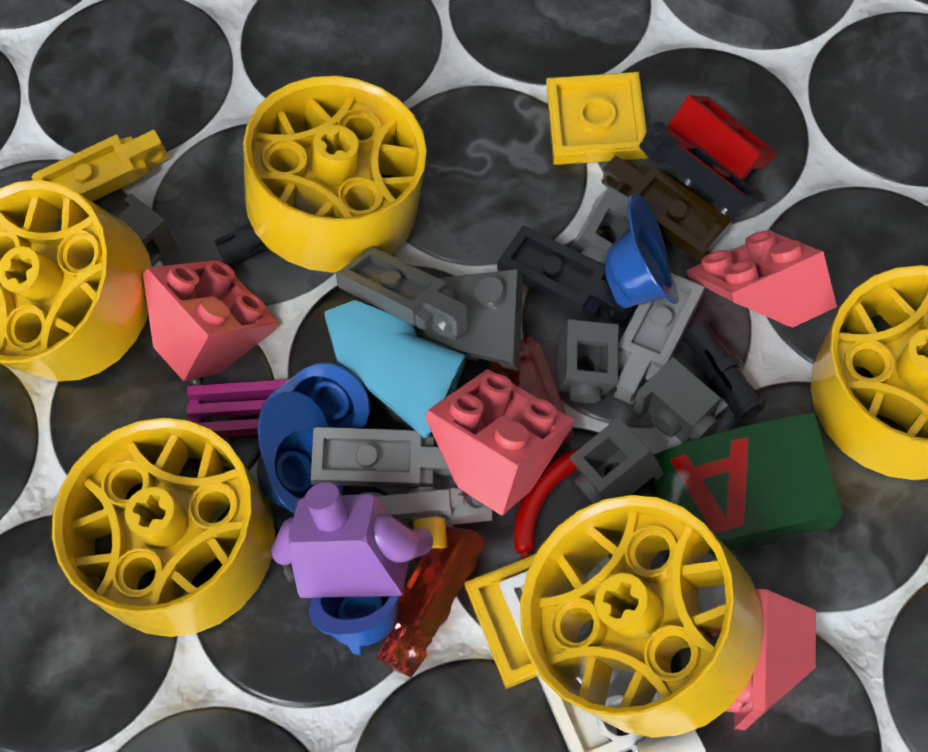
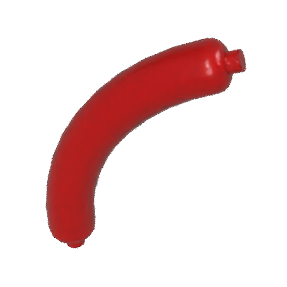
M581 447L563 454L547 465L533 489L522 498L515 519L513 535L514 550L521 554L522 559L530 557V553L535 550L536 523L547 496L562 480L578 471L569 457Z

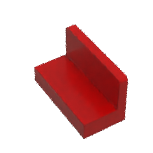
M688 95L668 124L670 129L687 142H695L744 180L752 169L767 168L778 153L708 96Z

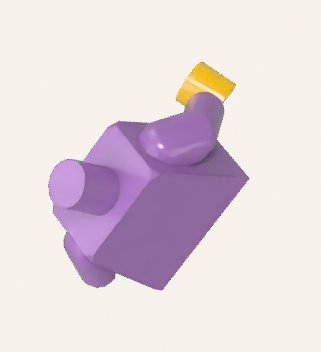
M322 482L312 486L307 491L305 497L298 501L294 518L283 522L272 546L271 553L273 559L278 564H292L297 592L300 598L402 596L409 560L427 554L431 548H447L446 521L442 517L420 518L413 520V529L410 530L388 514L378 497L371 494L341 495L336 485L330 482Z

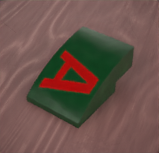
M814 412L723 431L653 454L664 472V475L657 481L653 477L651 478L655 497L685 508L702 521L729 551L776 544L779 537L834 529L843 517ZM711 548L708 551V554L715 553Z

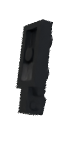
M653 122L651 128L639 144V148L654 163L666 161L677 170L675 176L678 180L690 188L697 190L701 188L714 198L711 202L712 205L719 212L730 218L758 215L767 202L765 195L695 142H687L662 122Z
M527 226L521 227L497 261L498 271L517 269L523 278L524 285L581 315L585 314L595 319L599 313L602 317L623 325L633 310V306L623 308L616 303L606 279L604 265Z

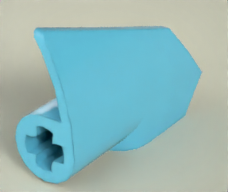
M356 300L325 311V319L337 364L355 375L365 388L393 410L423 438H428L432 431L426 421L427 411L455 392L467 356L417 337L416 331L409 323L390 313Z

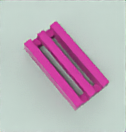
M289 379L187 386V396L189 398L187 415L189 421L211 429L221 438L258 436V419L201 422V417L228 415L242 417L259 414L267 398ZM204 401L218 402V403H203V404H201V403L204 402Z

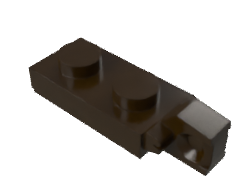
M615 155L603 169V179L601 180L603 185L607 188L610 186L627 197L635 193L642 196L650 206L662 236L699 262L730 228L732 223L730 217L719 212L714 206L654 165L650 169L641 166L637 170Z

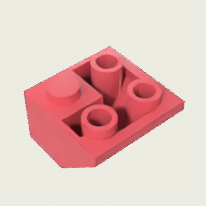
M773 231L754 233L745 239V244L730 251L720 250L712 252L702 258L701 264L686 270L689 280L705 286V288L736 304L792 328L837 307L824 252Z
M221 260L146 268L143 274L153 347L183 381L221 374L273 333L279 325L275 317L265 308L264 302L253 295L235 276L233 269Z
M489 369L428 409L426 421L457 487L501 516L533 489L571 430L574 419L557 410L548 401L538 399L514 385L507 377L496 374Z
M755 588L761 602L764 629L759 661L748 686L731 707L726 710V712H734V729L746 730L816 668V610L766 589Z

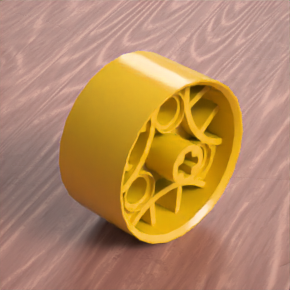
M310 77L289 83L272 92L256 107L247 123L243 141L246 210L256 235L271 251L286 261L315 271L337 273L371 246L389 255L394 254L408 239L416 222L427 149L423 131L414 114L397 97L381 87L360 79L348 77ZM381 174L399 177L382 178Z
M30 180L15 182L0 188V364L40 378L61 382L81 380L101 373L117 362L135 343L148 318L143 274L146 268L152 266L149 254L142 240L123 220L59 183ZM62 218L61 231L55 232L58 219Z
M924 265L894 268L871 277L855 288L839 308L819 349L811 375L810 391L815 413L826 434L840 450L865 468L888 477L908 480L928 479V266ZM880 315L892 328L877 332L870 318ZM858 366L867 369L873 375V378L861 376L855 371L854 367ZM879 414L893 420L908 432L904 433L891 428L876 418V415Z
M157 418L137 421L112 431L93 444L73 465L60 487L53 510L52 541L57 561L69 582L90 601L122 623L143 633L175 637L196 634L219 625L247 603L258 590L270 567L271 551L275 541V526L268 498L264 495L259 484L225 440L211 429L188 420ZM188 458L202 459L197 478L179 476ZM224 466L232 469L222 474ZM143 483L142 489L132 495L130 499H126L129 490L133 486ZM230 505L229 513L223 520L217 523H210L212 514L219 507ZM112 533L111 553L95 555V540ZM218 558L222 566L213 577L198 588L190 583L192 579L206 565ZM156 570L152 583L145 589L138 590V582L142 575L147 571ZM104 576V579L100 584L99 577ZM186 590L189 594L183 596V593Z
M627 495L609 498L577 511L560 524L539 548L526 574L520 600L521 633L527 655L541 679L565 701L626 733L651 738L677 736L707 725L728 710L748 686L760 657L764 633L762 609L751 577L736 557L702 521L685 508L658 497ZM710 548L715 552L718 561L704 562ZM670 550L666 563L658 569L651 570V563L654 557L661 551ZM611 553L613 556L598 574L588 581L586 578L598 562ZM725 584L726 604L700 613L698 588ZM594 620L590 636L578 643L580 628L586 622ZM720 634L716 644H714L711 637ZM683 648H690L691 657L688 665L680 672L671 673L670 664L675 653ZM612 670L634 673L619 708L605 706ZM583 675L582 683L580 684L576 677ZM658 691L662 698L652 702Z

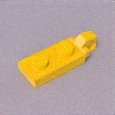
M155 129L134 139L132 136L120 139L116 134L33 173L31 177L33 180L59 183L92 202L139 180V177L148 174L150 169L169 159V156Z

